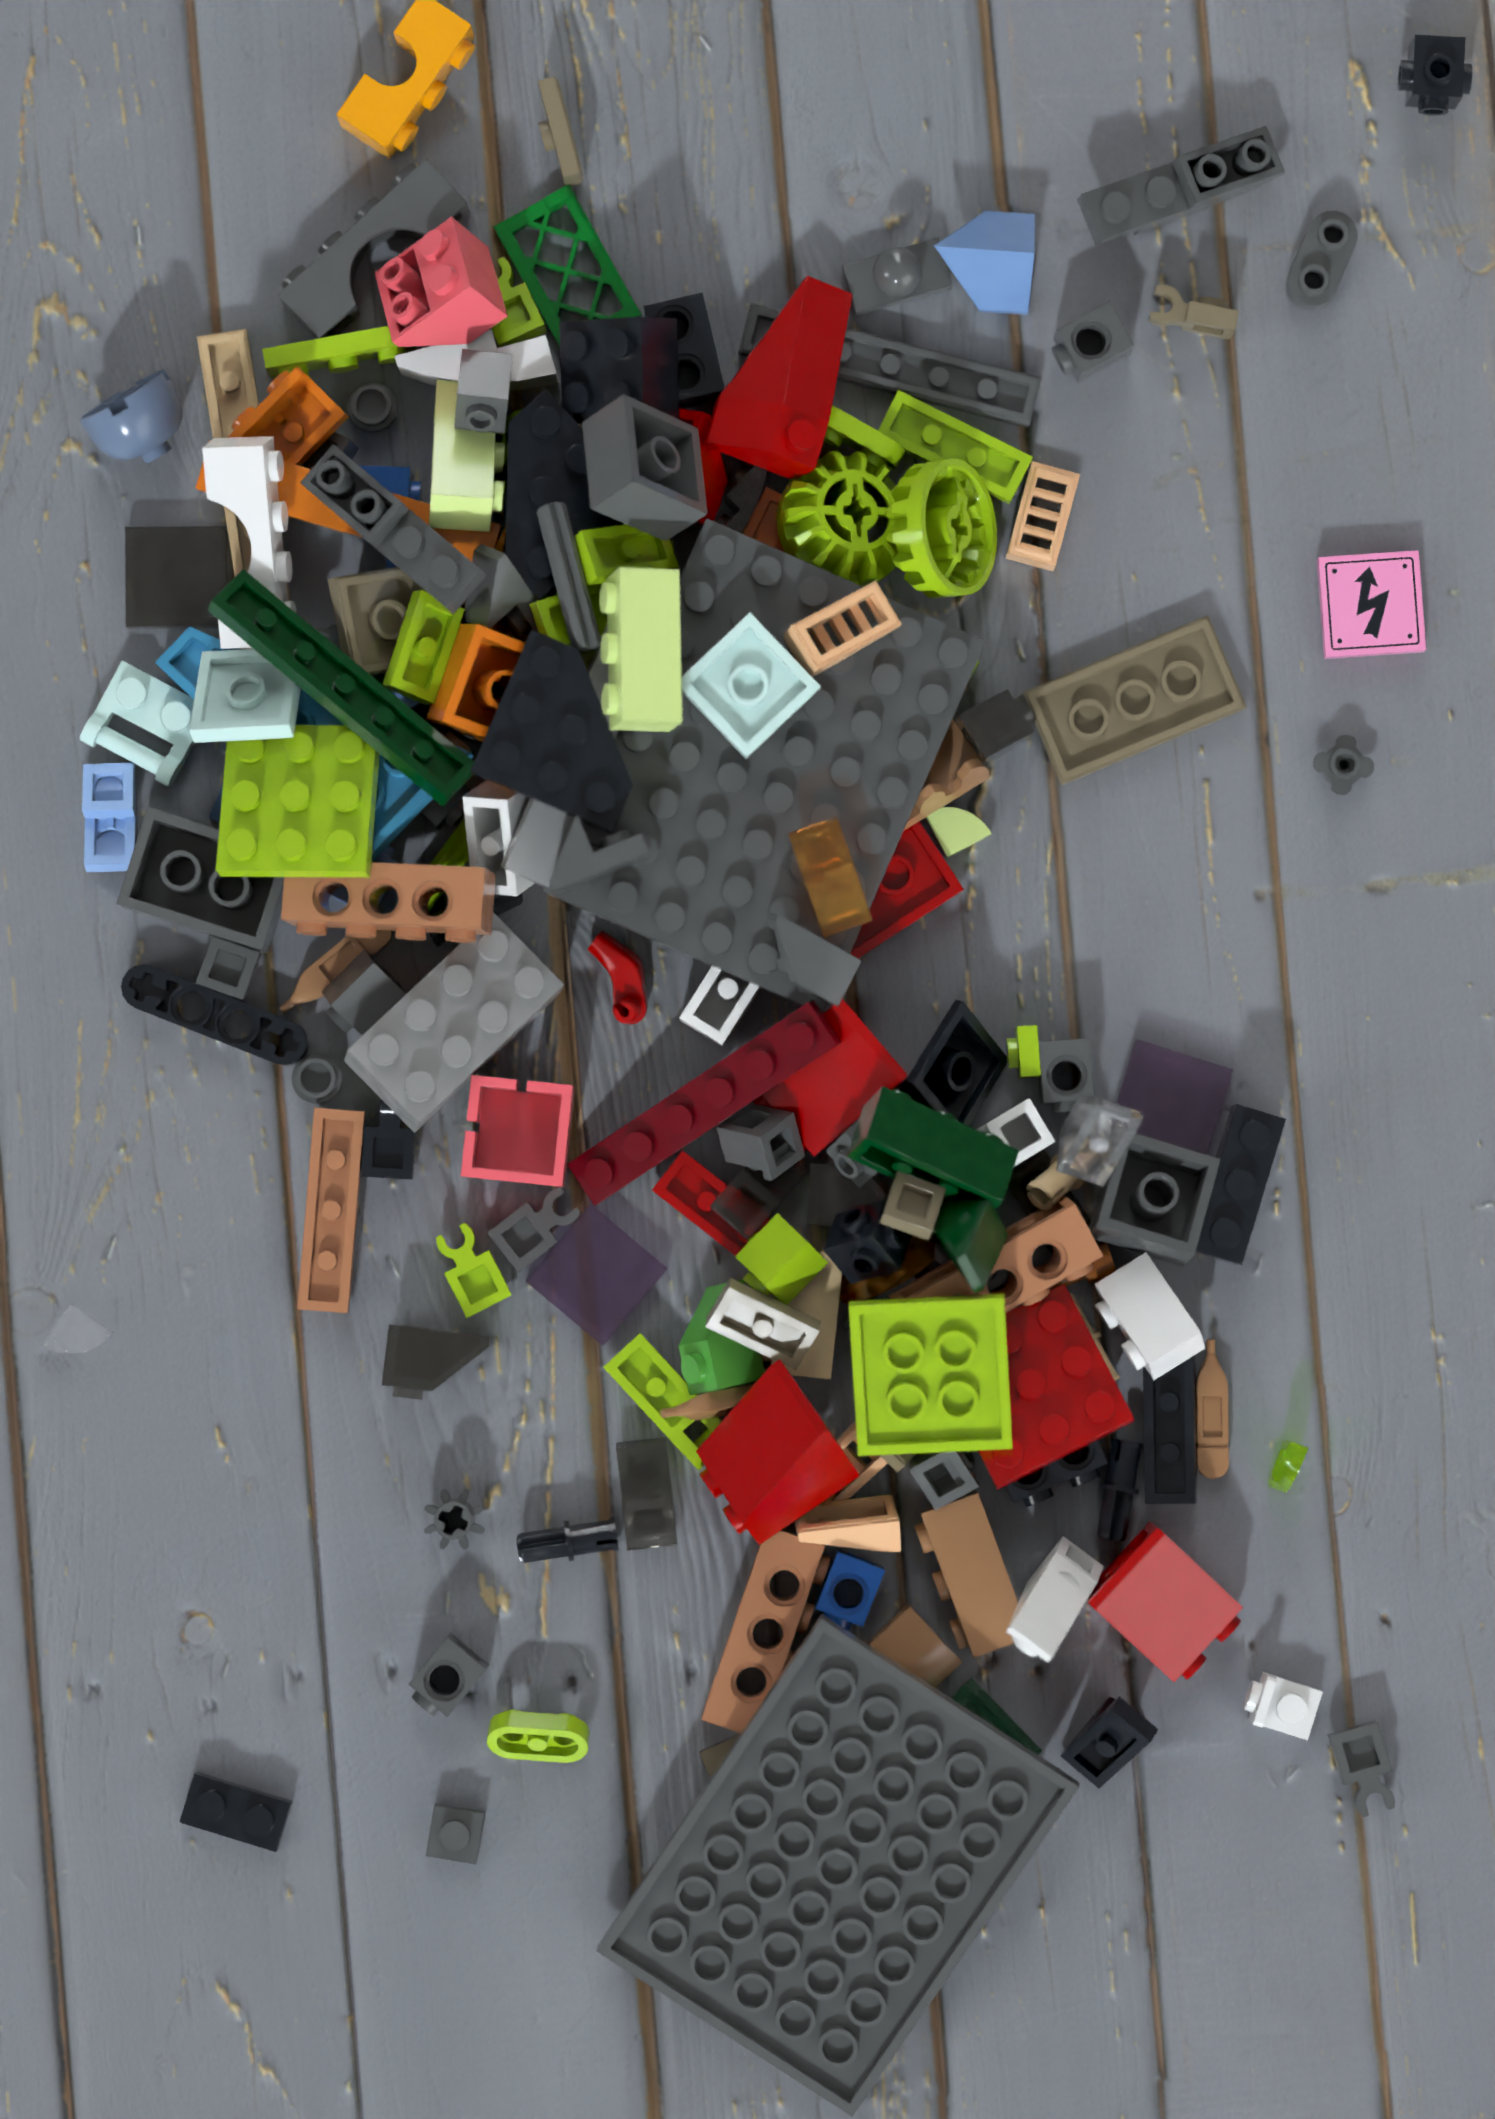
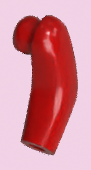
M602 930L593 940L588 951L603 965L611 977L614 1004L612 1008L613 1016L620 1023L636 1024L645 1017L648 1009L644 967L637 954Z

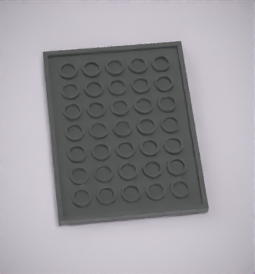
M706 518L679 579L681 677L749 613L794 658L783 638L784 633L789 627L861 589L862 586ZM887 598L902 625L832 667L813 676L812 678L821 686L820 690L747 759L682 693V723L671 731H618L615 741L633 786L613 833L580 820L593 852L602 849L599 843L601 839L627 829L630 837L642 833L649 850V856L556 895H553L550 886L549 888L544 886L542 892L803 1006L814 999L822 1013H824L828 1002L790 981L788 973L778 969L776 957L780 956L775 930L769 928L768 917L771 912L778 914L850 954L986 641ZM863 601L858 604L871 627L879 625L866 602ZM847 611L842 613L841 615L854 637L860 635ZM828 622L823 625L834 645L838 647L841 645L830 624ZM808 633L820 654L823 655L819 647L817 646L816 642L814 641L812 635Z
M821 1614L605 1933L596 1951L853 2117L1079 1788V1781Z

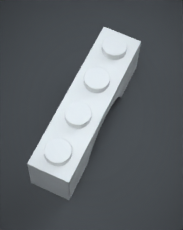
M273 436L213 438L202 448L207 499L227 507L242 521L249 534L252 548L248 573L296 612L294 601H288L286 582H290L292 579V558L289 551H283L282 532L287 531L288 510L286 502L279 501L278 482L283 480L284 475L281 451H275ZM218 620L221 649L252 648Z

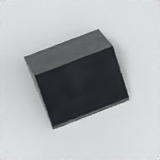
M955 1000L899 1091L910 1095L913 1101L935 1111L947 1112L956 1117L958 1122L970 1126L1006 1067L1007 1056L963 1001Z

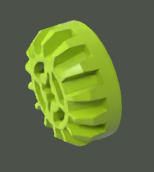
M838 450L831 451L817 461L814 470L797 480L793 478L785 487L778 503L776 516L777 531L785 553L862 587L874 581L879 583L897 567L892 561L898 554L897 546L894 543L888 542L886 538L887 535L894 532V521L888 518L885 532L874 542L868 543L867 532L875 525L878 517H887L886 510L892 503L896 502L891 495L896 485L888 477L892 468L883 463L877 469L867 462V454L856 451L850 456H843ZM863 481L872 485L882 495L887 507L877 506L874 498L864 491ZM835 484V489L830 493L831 505H824L827 491Z
M957 458L935 460L911 466L891 492L896 502L892 503L886 510V516L894 521V532L886 536L888 542L894 543L897 546L898 554L892 560L894 565L905 572L904 580L908 584L932 599L970 595L977 592L983 587L991 574L997 550L996 517L985 483L970 464Z

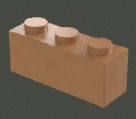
M976 1490L969 1492L936 1511L933 1506L920 1510L919 1513L923 1522L914 1525L924 1554L932 1551L935 1553L940 1570L931 1574L941 1601L951 1599L958 1618L950 1620L949 1623L959 1650L969 1647L973 1658L1013 1644L1012 1636L1006 1631L1018 1605V1600L978 1492Z

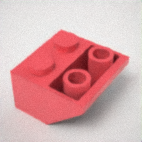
M452 216L435 229L427 232L420 240L395 258L390 259L375 272L391 339L398 347L470 344L508 316L489 247Z

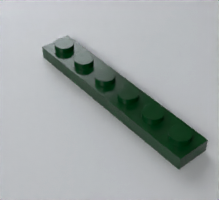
M244 569L211 600L207 610L441 806H444L473 776L470 773L474 764L471 758Z

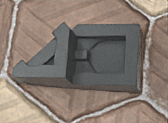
M771 912L768 917L769 928L775 930L780 956L776 957L778 969L788 973L790 981L824 1001L838 1006L862 961L803 927Z

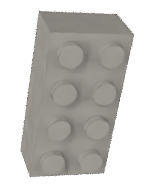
M493 912L492 935H476L475 943H460L347 1050L344 1062L415 1133L471 1080V1075H476L559 996L564 983Z

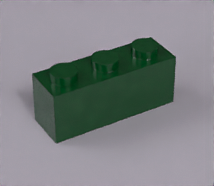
M882 1086L863 1106L847 1157L893 1179L897 1171L944 1187L946 1190L943 1200H990L994 1209H996L1004 1201L1019 1150L1005 1144L1001 1138L994 1134L979 1132L958 1122L956 1117L947 1112L935 1111L913 1101L912 1097L905 1092L890 1090Z

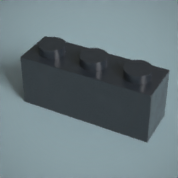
M1239 1104L1231 1106L1215 1157L1221 1160L1195 1253L1234 1265H1242L1284 1128L1285 1118Z

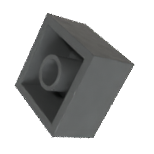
M625 394L582 422L590 507L592 510L664 541H667L708 514L698 428Z
M1123 1130L1112 1142L1089 1225L1094 1239L1141 1254L1147 1252L1151 1257L1184 1266L1195 1255L1221 1159Z

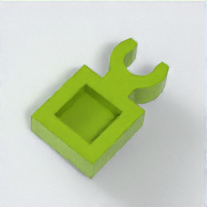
M504 257L497 259L502 272L498 278V283L508 316L491 328L499 348L533 339L547 332L525 282L512 288L514 275L509 262Z
M467 1223L459 1225L465 1236V1242L462 1247L458 1249L449 1247L443 1235L436 1237V1244L439 1251L444 1256L452 1258L457 1266L445 1272L444 1275L466 1318H469L513 1294L491 1251L488 1250L476 1256L473 1250L476 1241L475 1233Z

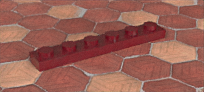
M813 999L567 1165L593 1205L596 1206L840 1044L841 1040Z

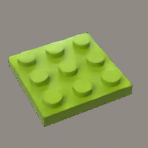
M295 725L293 738L227 741L216 860L217 873L221 877L370 878L380 754L346 725Z
M1004 1293L849 1301L858 1456L1012 1449Z

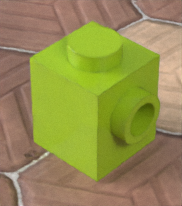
M778 1213L759 1232L751 1236L746 1246L735 1256L749 1270L742 1278L746 1283L767 1296L772 1293L786 1305L828 1264Z

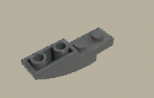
M1267 126L1177 156L1172 163L1082 193L1077 201L1094 243L1099 245L1131 233L1134 236L1212 207L1281 176L1285 170Z
M334 444L300 482L452 614L459 609L487 576Z

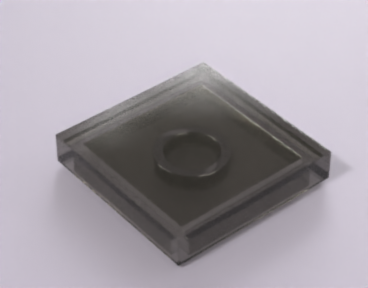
M125 527L126 628L187 629L189 626L193 628H219L218 619L207 609L211 600L228 584L227 527Z

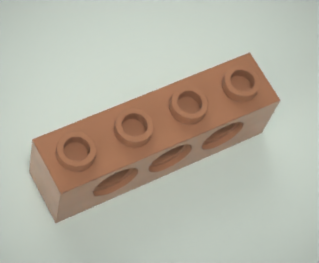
M371 862L370 878L284 877L281 920L296 926V933L302 935L326 936L328 927L346 928L345 935L356 938H376L377 930L396 931L395 938L403 940H426V932L445 933L446 941L475 943L476 935H492L496 874L485 867ZM346 887L349 895L346 906L340 911L331 912L329 908L331 894L338 888ZM388 890H396L398 893L396 908L388 914H381L378 909L381 895ZM446 892L448 896L447 909L441 915L431 917L428 913L430 898L436 893Z
M1063 1195L1051 1209H1039L1005 1229L1008 1237L991 1272L992 1274L999 1269L1008 1270V1282L1001 1290L988 1291L986 1283L985 1288L975 1294L950 1260L888 1296L890 1299L942 1297L957 1294L983 1295L1004 1293L1005 1312L1021 1303L1023 1306H1029L1039 1302L1050 1293L1049 1287L1065 1278L1068 1281H1072L1086 1275L1094 1268L1093 1262L1103 1257V1254L1076 1204ZM1042 1244H1051L1053 1252L1050 1260L1042 1266H1033L1031 1258L1034 1250Z
M782 1529L759 1545L701 1715V1720L738 1733L743 1731L795 1654V1652L789 1651L795 1632L806 1633L815 1606L806 1603L812 1583L822 1586L831 1557L822 1554L825 1545L799 1542L797 1533ZM781 1570L794 1573L799 1580L798 1590L794 1595L787 1598L776 1596L769 1587L771 1577ZM773 1619L781 1625L783 1634L776 1644L764 1646L755 1640L753 1629L759 1621ZM748 1667L760 1669L766 1677L764 1688L755 1694L743 1692L736 1682L738 1674Z

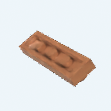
M314 1107L297 1309L337 1313H349L366 1120V1112Z

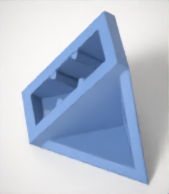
M984 211L934 245L978 308V312L1028 315L1035 254V214Z

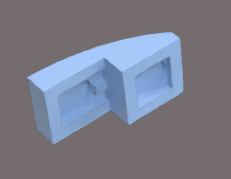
M134 763L83 764L82 812L85 817L84 867L86 872L127 871L137 841Z

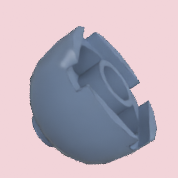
M164 369L135 382L136 386L122 393L119 391L82 416V419L79 421L100 451L113 459L123 461L141 456L147 464L172 449L167 440L179 430L183 418L182 402L175 386Z

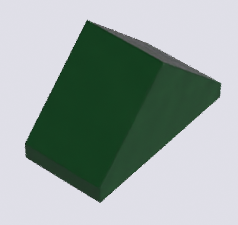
M942 1200L932 1232L976 1294L985 1288L1008 1234L990 1200Z

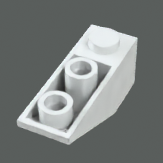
M1063 1536L1026 1583L1006 1631L1012 1636L1014 1644L1025 1654L1032 1657L1038 1655L1048 1663L1098 1583L1104 1566Z

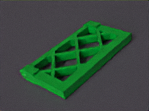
M571 185L559 188L537 203L493 226L559 347V322L561 320L558 316L560 310L588 317V320L643 316L578 201ZM567 206L578 226L576 233L548 226L551 214ZM543 219L542 224L537 223V221ZM526 227L540 230L532 258L524 255L514 237V234ZM546 232L574 240L566 267L538 260ZM580 242L588 244L602 270L600 277L572 269ZM536 266L564 274L556 301L549 300L535 275ZM570 276L598 283L590 311L562 303ZM604 285L612 288L623 308L611 316L596 313Z

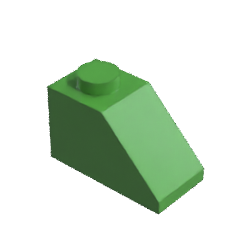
M743 1279L737 1280L738 1282L745 1284V1281ZM726 1283L706 1288L678 1345L681 1356V1372L687 1383L689 1395L757 1381L765 1372L761 1353L705 1327L706 1317Z

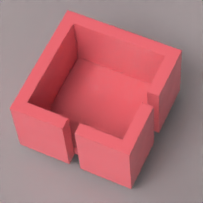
M471 1075L467 1121L480 1124L479 1133L465 1131L461 1176L565 1188L575 1087L566 1084L527 1081V1092H520V1081L517 1079Z

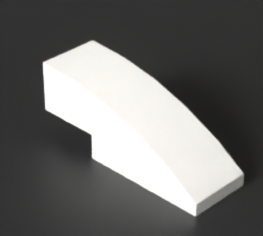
M490 329L470 344L435 345L395 356L397 367L402 376L435 386L436 380L459 381L462 349L513 354L509 391L527 390L558 383L546 335L497 348L492 329Z

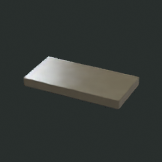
M1208 615L1022 693L1060 786L1247 708Z

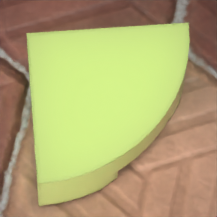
M942 807L925 817L946 858L992 834L982 820L960 808Z

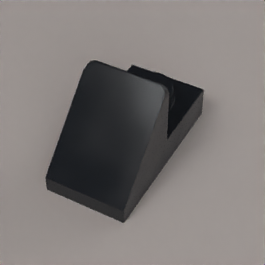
M1120 1696L1117 1699L1110 1697L1066 1747L1061 1757L1100 1789L1152 1741L1159 1729Z

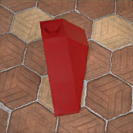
M806 276L773 320L772 326L744 360V364L718 396L703 443L704 446L791 480L793 478L797 480L816 468L830 420L852 293L810 276Z

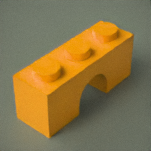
M415 0L393 32L397 45L411 54L416 60V68L412 76L400 85L386 86L364 73L336 114L339 124L343 129L389 160L397 149L404 152L409 147L419 129L415 124L425 108L432 111L439 104L447 89V85L443 82L454 67L461 70L465 66L476 46L472 43L474 39L472 25L436 0Z

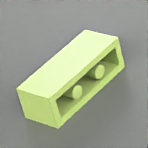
M436 380L429 526L438 529L490 532L492 511L502 512L503 481H494V473H503L505 443L495 442V435L504 434L455 429L458 381Z
M619 567L606 579V582L602 583L600 589V610L602 613H607V633H604L602 636L600 654L602 663L608 664V684H604L601 696L602 712L604 715H609V730L669 732L682 723L679 570Z

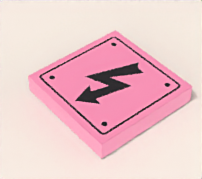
M1419 550L1317 558L1324 659L1420 653L1426 651Z

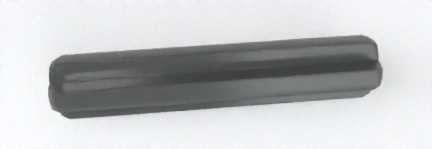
M564 502L548 503L537 510V516L571 647L578 649L579 652L590 651L601 645V638L569 514Z

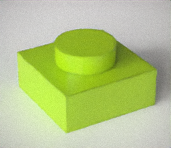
M1037 1025L1017 1026L1014 1029L1015 1038H1006L1008 1069L1017 1068L1018 1079L1037 1078L1041 1076Z

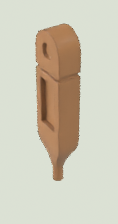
M377 930L376 938H356L350 936L343 938L301 974L290 999L279 1007L280 1010L285 1014L295 1005L323 998L322 991L364 949L371 956L378 954L391 942L393 931Z
M1206 1340L1207 1355L1196 1376L1197 1470L1206 1478L1217 1479L1226 1473L1229 1466V1447H1227V1444H1229L1228 1381L1215 1355V1340Z
M754 1384L700 1394L675 1407L661 1409V1417L681 1416L691 1420H702L728 1415Z

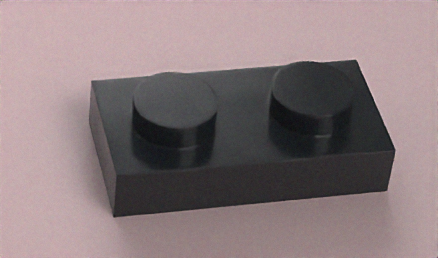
M196 1771L179 1823L277 1852L293 1801Z

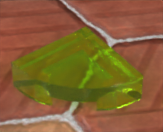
M1289 1440L1283 1441L1267 1482L1269 1484L1268 1487L1286 1493L1292 1486L1302 1466L1308 1448Z

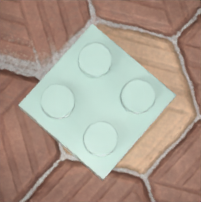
M751 613L746 615L681 677L682 693L745 759L759 748L821 688L812 676Z
M254 649L202 652L189 728L194 743L293 738L301 688Z

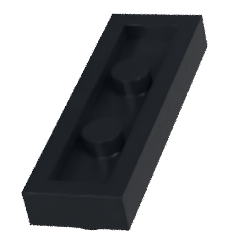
M1194 1355L1156 1380H1153L1145 1366L1143 1367L1145 1504L1197 1503L1196 1374Z

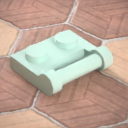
M121 661L96 710L85 724L80 735V741L91 747H95L98 744L155 774L156 781L170 787L195 744L189 731L194 700L189 695ZM115 714L172 744L173 746L169 754L164 757L107 727L113 715Z

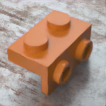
M296 367L291 373L286 370L279 374L267 388L269 395L256 408L249 407L245 409L234 420L231 426L234 431L228 438L273 436L275 451H281L283 461L302 466L349 416L303 370Z

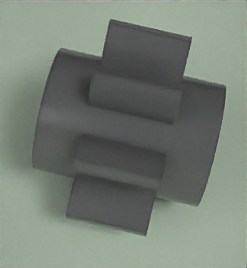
M443 1489L440 1491V1497L444 1504L440 1507L426 1505L424 1508L429 1514L435 1515L434 1523L429 1525L424 1531L425 1533L437 1531L443 1537L440 1542V1549H444L450 1540L458 1539L460 1546L465 1550L469 1547V1541L466 1536L469 1531L476 1534L484 1533L485 1529L475 1523V1515L480 1514L485 1509V1506L477 1505L472 1508L466 1502L469 1497L468 1489H465L460 1494L459 1499H451L449 1492ZM456 1506H459L463 1509L461 1517L468 1521L467 1527L459 1526L454 1532H450L446 1529L448 1521L441 1517L442 1512H451Z

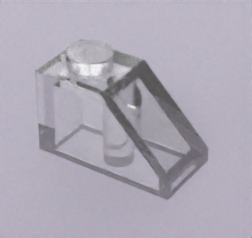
M1080 1095L1060 1130L1056 1171L1104 1187L1143 1121V1113L1098 1097Z

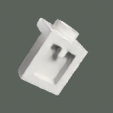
M1262 1672L1260 1682L1251 1681L1243 1709L1250 1712L1248 1721L1252 1725L1264 1726L1308 1740L1323 1692L1310 1686Z

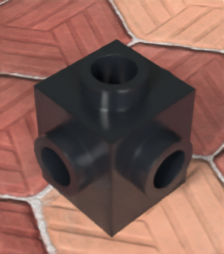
M1415 34L1408 47V60L1400 61L1398 71V90L1406 91L1405 107H1418V113L1423 115H1445L1448 113V109H1456L1463 94H1470L1472 64L1464 63L1466 37Z
M885 1199L864 1206L857 1205L835 1215L823 1251L851 1284L880 1275H890L900 1270L904 1262L912 1234L879 1223L886 1204Z

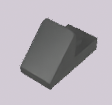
M480 544L474 550L472 562L487 576L466 599L464 608L465 622L479 624L490 629L501 619L516 636L520 637L522 634L529 636L531 629L538 632L529 605L536 602L537 599L505 553Z
M576 815L549 881L553 895L648 857L649 850L642 833L630 837L627 829L601 839L599 843L602 849L593 852L580 819Z

